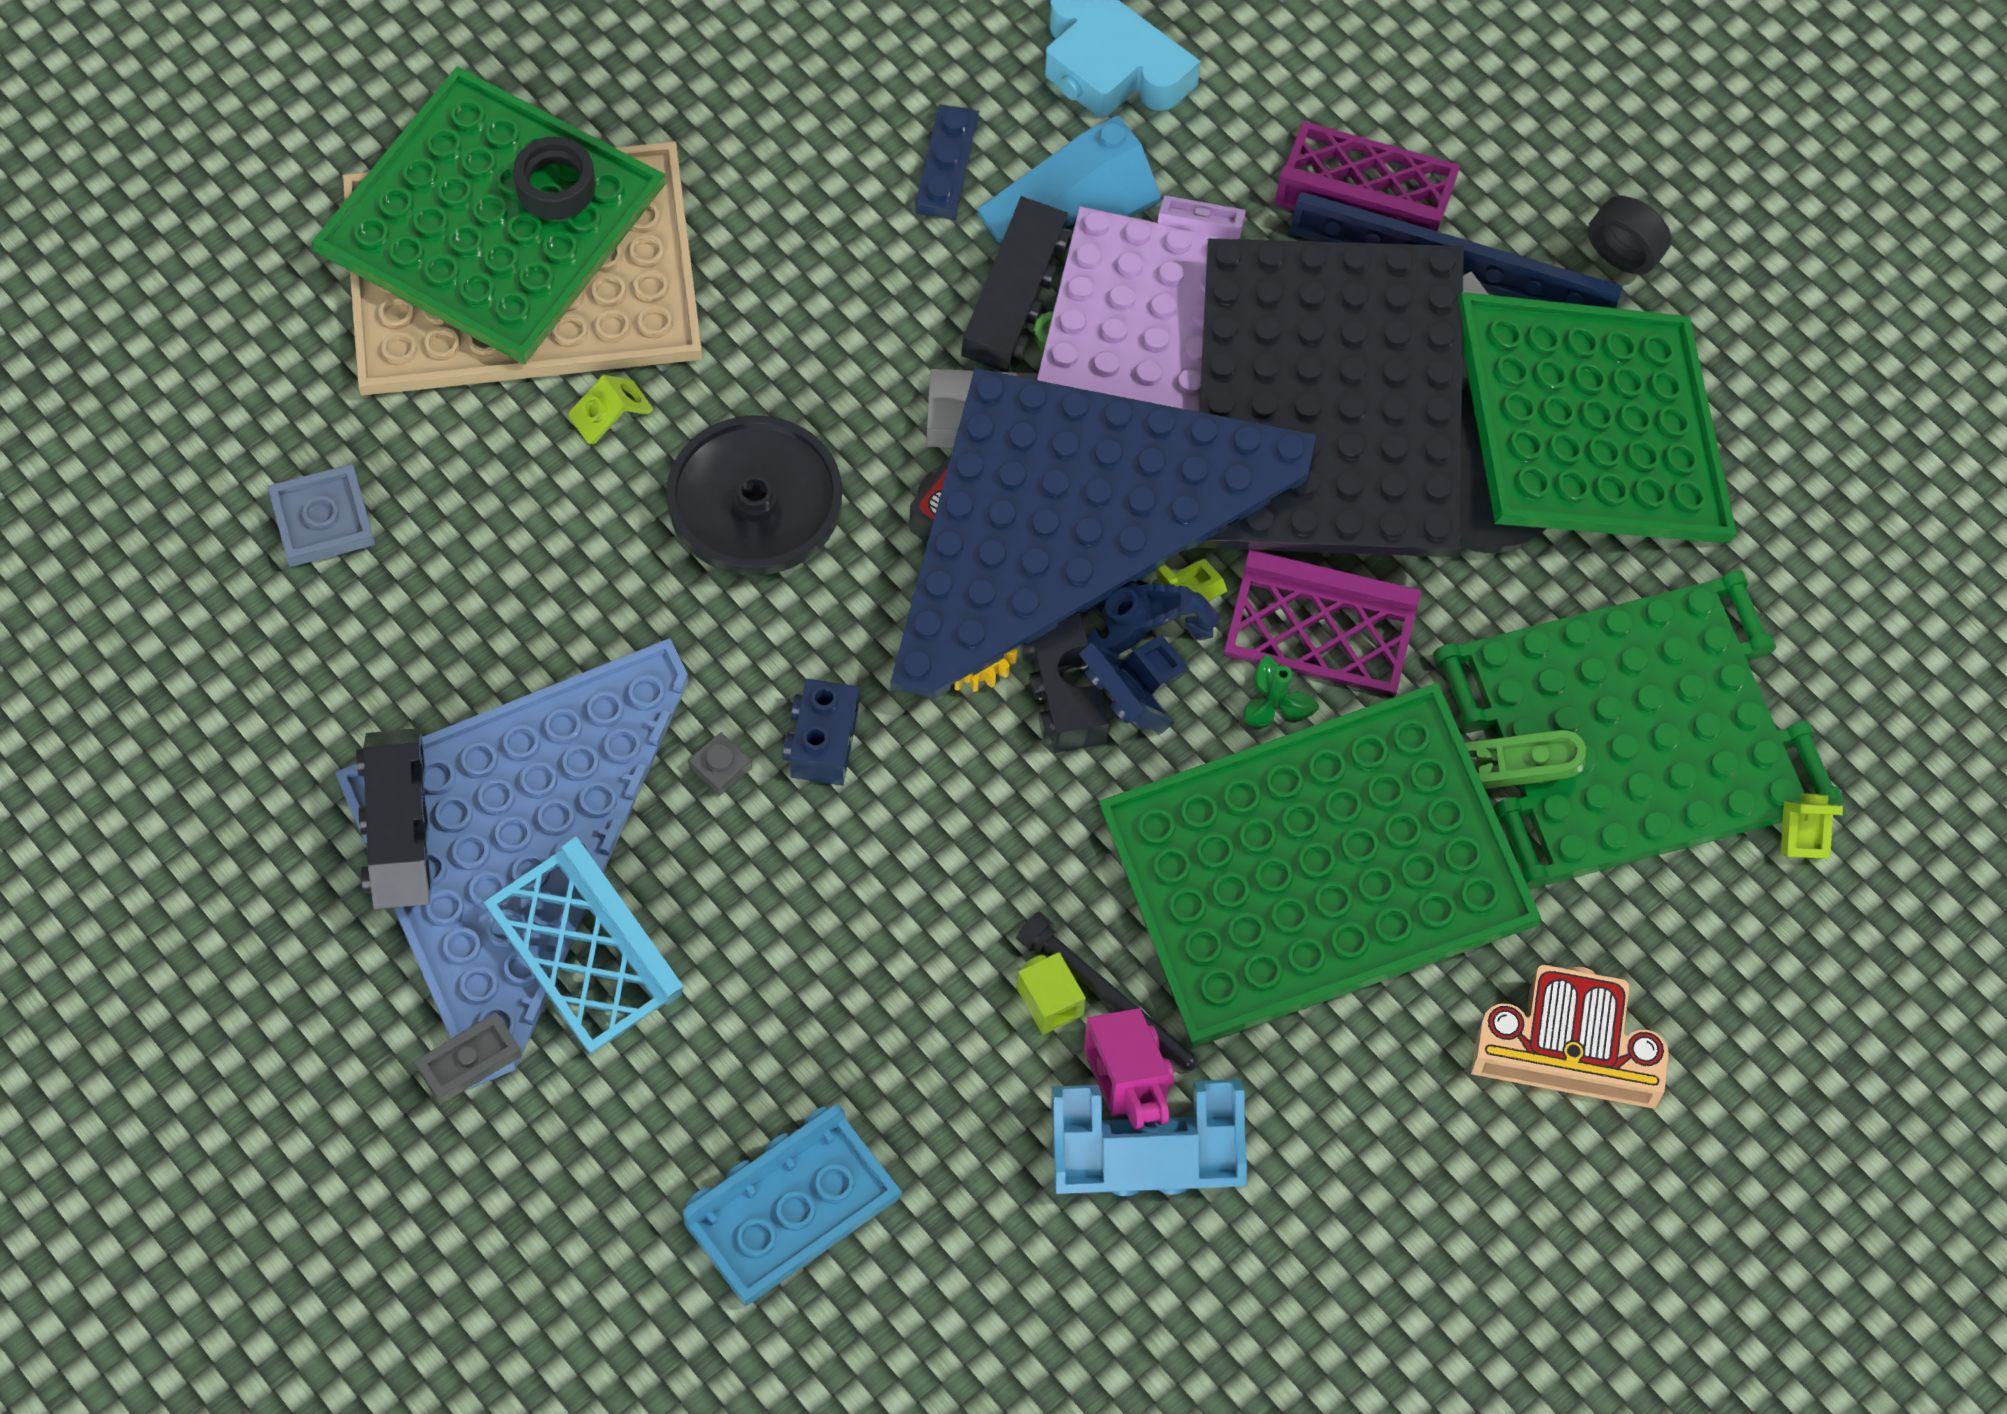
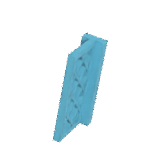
M577 836L562 845L561 851L484 901V906L589 1055L664 1004L667 1006L682 996V983ZM559 866L569 880L567 896L561 897L539 893L542 877ZM535 882L534 892L523 890ZM574 888L582 900L572 899ZM513 896L532 899L528 923L507 920L498 906ZM537 901L565 905L560 929L533 924ZM570 906L589 909L596 918L593 935L566 930ZM600 925L609 938L598 936ZM515 929L526 931L524 942ZM531 932L559 937L554 961L534 958L528 949ZM564 938L591 942L587 967L560 962ZM596 944L617 947L622 954L620 972L592 968ZM626 963L629 964L636 975L625 974ZM541 967L552 968L551 979L548 978ZM558 970L585 974L581 999L560 995L555 988ZM591 975L618 980L614 1004L586 1000ZM623 981L643 984L653 999L638 1009L619 1006ZM567 1004L579 1006L577 1017ZM585 1007L612 1012L609 1029L593 1040L581 1024ZM617 1013L628 1015L615 1024Z

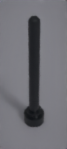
M1038 911L1031 916L1018 932L1016 940L1029 951L1035 949L1040 954L1045 951L1049 956L1060 952L1072 975L1115 1012L1139 1009L1137 1005L1057 938L1058 932L1053 929L1054 923L1042 912ZM1142 1011L1148 1026H1154L1156 1029L1159 1049L1183 1070H1194L1198 1064L1197 1057Z

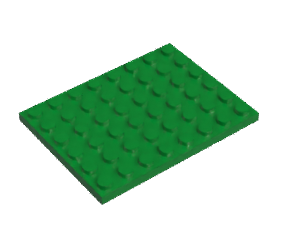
M1438 682L1099 801L1101 813L1192 1048L1541 925L1539 911Z

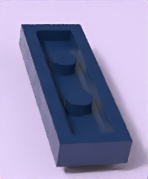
M939 104L916 200L917 214L957 219L979 122V110Z

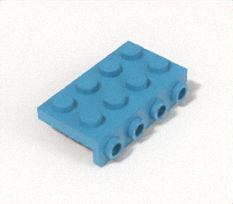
M839 1104L829 1109L821 1107L815 1110L805 1119L802 1128L790 1136L787 1133L779 1135L766 1146L763 1155L751 1163L748 1160L738 1163L726 1174L725 1181L712 1190L709 1187L699 1190L686 1202L687 1207L683 1211L685 1227L745 1307L901 1198V1190L847 1122L845 1111Z

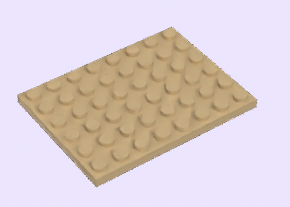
M676 142L616 147V149L664 173L666 185L525 365L350 271L360 395L703 360ZM369 172L343 175L345 201Z

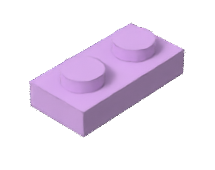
M1164 195L1157 224L1217 238L1240 239L1246 210Z

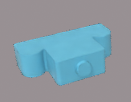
M1051 0L1049 28L1056 40L1046 50L1045 77L1058 86L1067 98L1076 100L1097 117L1106 118L1136 91L1140 92L1141 101L1146 107L1155 111H1166L1176 106L1198 86L1201 61L1121 1Z

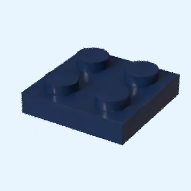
M1093 642L1079 653L1088 665L1084 669L1086 676L1100 690L1106 688L1114 699L1110 703L1111 708L1125 723L1128 724L1132 721L1141 730L1149 728L1160 734L1175 723L1123 656Z

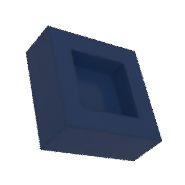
M1163 635L1133 650L1125 660L1152 694L1180 679L1189 669Z

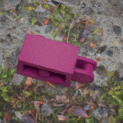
M1140 1008L1087 1017L1083 1051L1111 1116L1127 1114L1133 1129H1141L1144 1123L1156 1121L1158 1125L1168 1124L1169 1111L1166 1101L1168 1087H1172L1174 1084V1073L1169 1059H1163L1159 1051V1040L1154 1026H1148Z

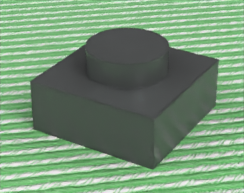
M722 732L688 759L689 768L719 797L752 769V760Z

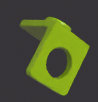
M602 375L569 412V417L588 444H596L625 411L649 415L653 408L633 380ZM622 389L629 392L634 397L636 402L631 400L628 396H626Z

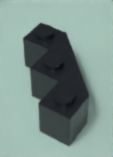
M421 728L366 733L363 748L356 749L358 775L364 776L366 807H359L361 835L367 834L368 866H361L363 893L372 894L373 909L430 904L432 883L427 849L429 824L424 790L426 765Z

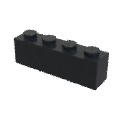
M1023 196L1020 197L963 336L962 357L1005 372H1009L1014 358L1022 360L1029 342V336L1024 335L1028 323L1035 325L1036 320L1040 316L1044 301L1038 298L1042 288L1050 290L1058 268L1057 265L1052 263L1056 253L1064 255L1072 231L1066 229L1068 212Z

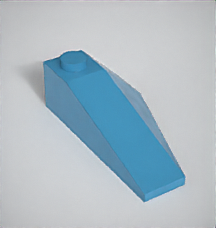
M1117 115L1083 132L979 207L977 214L998 243H1002L1021 196L1068 212L1066 226L1074 225L1075 227L1080 206L1133 217L1160 203L1161 195L1142 144L1123 119Z

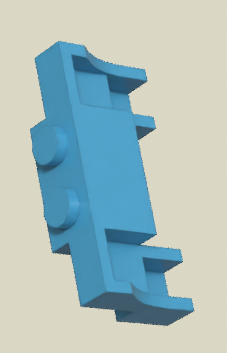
M1241 1079L1193 1081L1194 1117L1169 1118L1168 1124L1158 1125L1156 1121L1144 1123L1141 1129H1133L1129 1119L1102 1120L1099 1085L1051 1087L1054 1185L1056 1194L1112 1192L1119 1196H1132L1138 1194L1140 1190H1159L1166 1194H1180L1189 1188L1247 1186L1245 1090Z

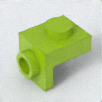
M1205 558L1174 574L1166 565H1163L1155 570L1157 579L1152 582L1153 585L1160 583L1163 585L1174 584L1178 587L1180 585L1188 587L1193 592L1203 595L1208 602L1228 592L1222 576Z
M1801 794L1800 802L1784 801L1781 855L1787 857L1830 859L1833 815H1843V806L1828 804L1829 795Z

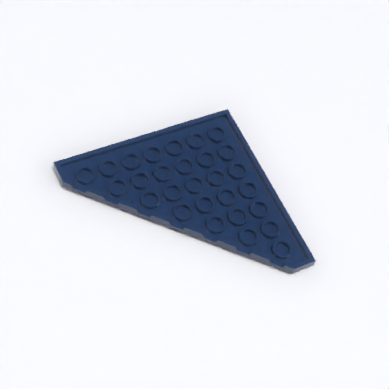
M974 368L890 681L891 689L936 698L950 690L952 684L971 673L974 676L1002 660L1004 654L1024 642L1029 644L1057 628L1058 623L1078 611L1082 613L1110 597L1112 591L1131 580L1136 582L1165 565V560L1184 549L1189 551L1216 535L1220 528L1237 518L1242 520L1270 503V499L1289 488L1293 490L1308 480L1317 435Z

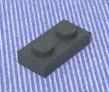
M494 1013L418 1058L414 1063L421 1077L441 1105L522 1057V1053L498 1014Z

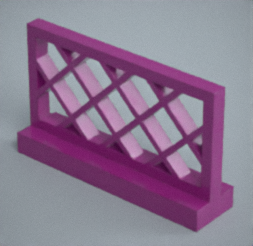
M1303 121L1287 164L1282 169L1274 206L1294 211L1300 192H1305L1439 232L1460 165ZM1306 138L1322 141L1327 147L1312 151L1306 143ZM1352 150L1362 152L1366 158L1352 162L1346 152ZM1335 156L1342 166L1327 170L1321 160ZM1394 161L1403 164L1406 169L1392 174L1385 163ZM1310 164L1317 174L1297 168ZM1374 167L1381 178L1367 182L1360 172ZM1433 172L1448 178L1445 181L1432 185L1425 174ZM1350 176L1356 185L1337 179ZM1414 178L1421 189L1407 193L1400 183ZM1390 187L1396 196L1378 192L1377 190ZM1429 198L1435 207L1417 203V201Z
M1249 550L1223 656L1259 664L1265 655H1269L1279 666H1287L1293 673L1396 697L1421 590ZM1250 585L1268 589L1276 602L1256 613L1247 599ZM1279 592L1289 595L1283 598ZM1300 597L1311 599L1319 611L1301 623L1298 622L1288 606L1289 603ZM1323 603L1332 604V605L1329 606V607H1327V608H1325V606L1323 605ZM1343 607L1353 609L1362 623L1342 634L1331 614ZM1245 608L1250 617L1241 622ZM1281 609L1291 623L1292 628L1272 638L1261 619ZM1366 613L1373 614L1374 616L1368 618ZM1384 618L1403 621L1402 634L1386 644L1373 626ZM1324 619L1336 638L1315 648L1304 629ZM1252 624L1256 625L1266 643L1254 650L1235 646L1238 632ZM1367 629L1379 648L1359 659L1347 640ZM1298 634L1309 653L1297 660L1285 658L1277 645ZM1340 644L1352 663L1341 670L1330 669L1320 655ZM1399 645L1395 659L1390 650ZM1269 649H1271L1272 652L1274 653V655L1268 654V653H1264V652H1266V651H1268ZM1384 655L1393 669L1390 683L1372 679L1363 665ZM1314 659L1317 665L1308 662ZM1357 669L1360 675L1351 674V672Z

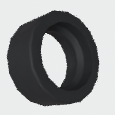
M545 137L532 141L520 151L514 162L513 178L516 194L521 205L534 216L546 220H563L575 216L589 205L595 194L593 162L588 151L576 141L565 137ZM550 164H564L574 168L579 173L578 182L561 192H543L535 189L530 184V177L541 167Z
M1624 195L1613 196L1608 199L1589 222L1587 232L1592 246L1603 259L1623 272L1635 275L1648 274L1653 270L1669 250L1672 241L1669 226L1660 214L1644 202ZM1621 229H1623V230H1625L1626 232L1630 233V234H1631L1634 238H1636L1638 241H1636V240L1630 238V237H1629L1626 233H1624Z

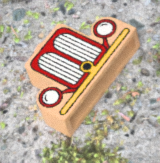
M1541 965L1538 967L1530 986L1526 1016L1523 1011L1511 1004L1495 1005L1485 1013L1475 1041L1471 1074L1656 1109L1665 1091L1669 1054L1668 1046L1664 1039L1655 1032L1637 1030L1630 1033L1629 1036L1624 1034L1629 994V983L1626 980L1596 975L1592 970L1584 967L1564 969Z

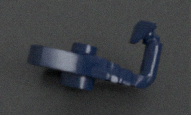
M1129 581L1112 591L1110 597L1094 605L1100 613H1102L1105 606L1108 618L1104 621L1109 630V635L1103 639L1102 634L1094 626L1090 637L1087 638L1088 645L1093 642L1114 653L1121 654L1139 643L1149 630L1171 620L1178 619L1181 615L1186 616L1195 613L1197 616L1186 617L1185 625L1196 640L1213 638V627L1217 625L1220 617L1203 595L1193 592L1188 587L1181 585L1178 587L1174 584L1163 585L1160 583L1137 586ZM1091 608L1087 609L1083 613L1086 615Z

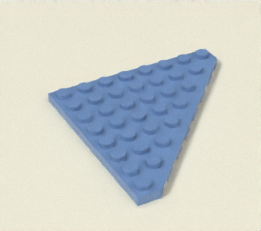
M670 638L422 737L426 765L424 790L429 824L427 849L432 883L430 904L395 907L393 909L450 1039L497 1013L518 1044L523 1055L548 999V995L484 906V901L561 851V846L576 836L604 873L689 682L687 671ZM356 763L336 771L335 774L360 831L359 807H366L364 776L358 775ZM364 834L362 838L367 847V834ZM559 866L542 877L539 893L561 897L567 896L569 880ZM535 882L523 890L534 892ZM574 888L572 899L582 900ZM513 896L498 907L507 920L528 923L532 899ZM537 901L533 924L560 929L565 905ZM570 906L566 930L577 932L587 909ZM515 929L524 942L526 931ZM531 932L528 949L534 958L554 961L559 937ZM564 938L560 962L564 963L574 939ZM541 967L548 978L551 979L552 968ZM521 1057L471 1086V1088L516 1070Z

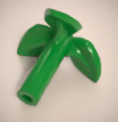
M1265 655L1256 668L1254 686L1267 698L1250 700L1244 707L1243 719L1248 725L1265 727L1273 724L1275 709L1279 708L1288 721L1302 720L1313 715L1319 709V704L1314 698L1303 692L1297 691L1287 694L1292 678L1291 669L1287 666H1279L1271 656Z

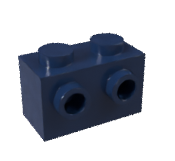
M806 678L803 695L795 694L792 705L791 720L797 721L795 734L787 733L783 749V760L790 761L791 778L844 786L860 707L859 686Z

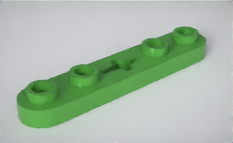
M1568 730L1465 743L1470 756L1476 758L1478 764H1486L1479 767V777L1485 789L1566 779L1576 776L1586 764V746L1583 739L1578 734Z

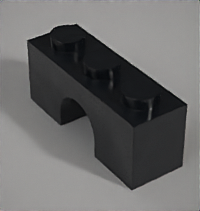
M1080 611L1058 623L1057 628L1027 644L1024 642L1020 645L1023 660H1031L1034 673H1029L1033 699L1041 698L1044 710L1039 712L1041 733L1044 739L1051 738L1054 753L1107 744L1109 722L1100 689L1095 685L1075 687L1066 683L1061 677L1064 672L1070 669L1087 665L1079 655L1088 646Z

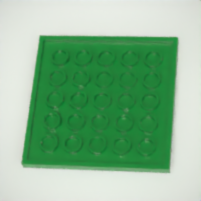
M456 66L311 243L315 253L525 365L666 185V176L661 171ZM545 137H565L578 142L588 151L594 166L595 194L592 200L580 213L563 220H546L532 215L521 205L515 190L513 171L517 156L532 141ZM550 164L534 172L530 177V184L535 189L543 192H561L578 182L579 173L574 168L564 164Z
M1461 292L1458 298L1463 323L1462 345L1495 524L1730 543L1737 536L1690 316Z

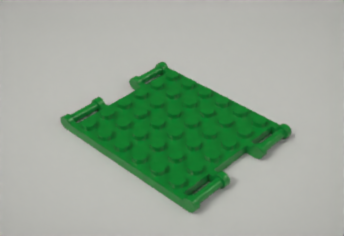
M1733 571L1716 580L1461 645L1446 644L1433 652L1438 668H1443L1461 715L1458 717V721L1464 733L1494 727L1498 738L1568 730L1578 734L1585 743L1586 764L1576 776L1517 785L1522 798H1506L1493 806L1499 822L1504 823L1521 866V873L1529 889H1535L1782 823L1784 801L1800 802L1801 794H1805L1785 749L1788 747L1796 746L1816 794L1829 795L1828 804H1842L1844 801L1839 788L1832 785L1812 740L1815 733L1810 722L1799 721L1786 729L1777 731L1747 662L1771 654L1775 651L1776 644L1772 635L1765 633L1746 590L1749 583L1743 571ZM1731 597L1749 641L1739 643L1720 598ZM1469 663L1487 709L1477 708L1460 664ZM1530 816L1549 865L1539 864L1521 818Z

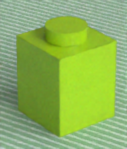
M1060 952L1050 957L1045 955L1034 957L1026 962L1021 970L1018 971L1017 991L1042 1035L1084 1016L1086 998Z

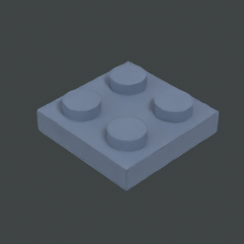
M353 464L267 486L289 567L375 545Z

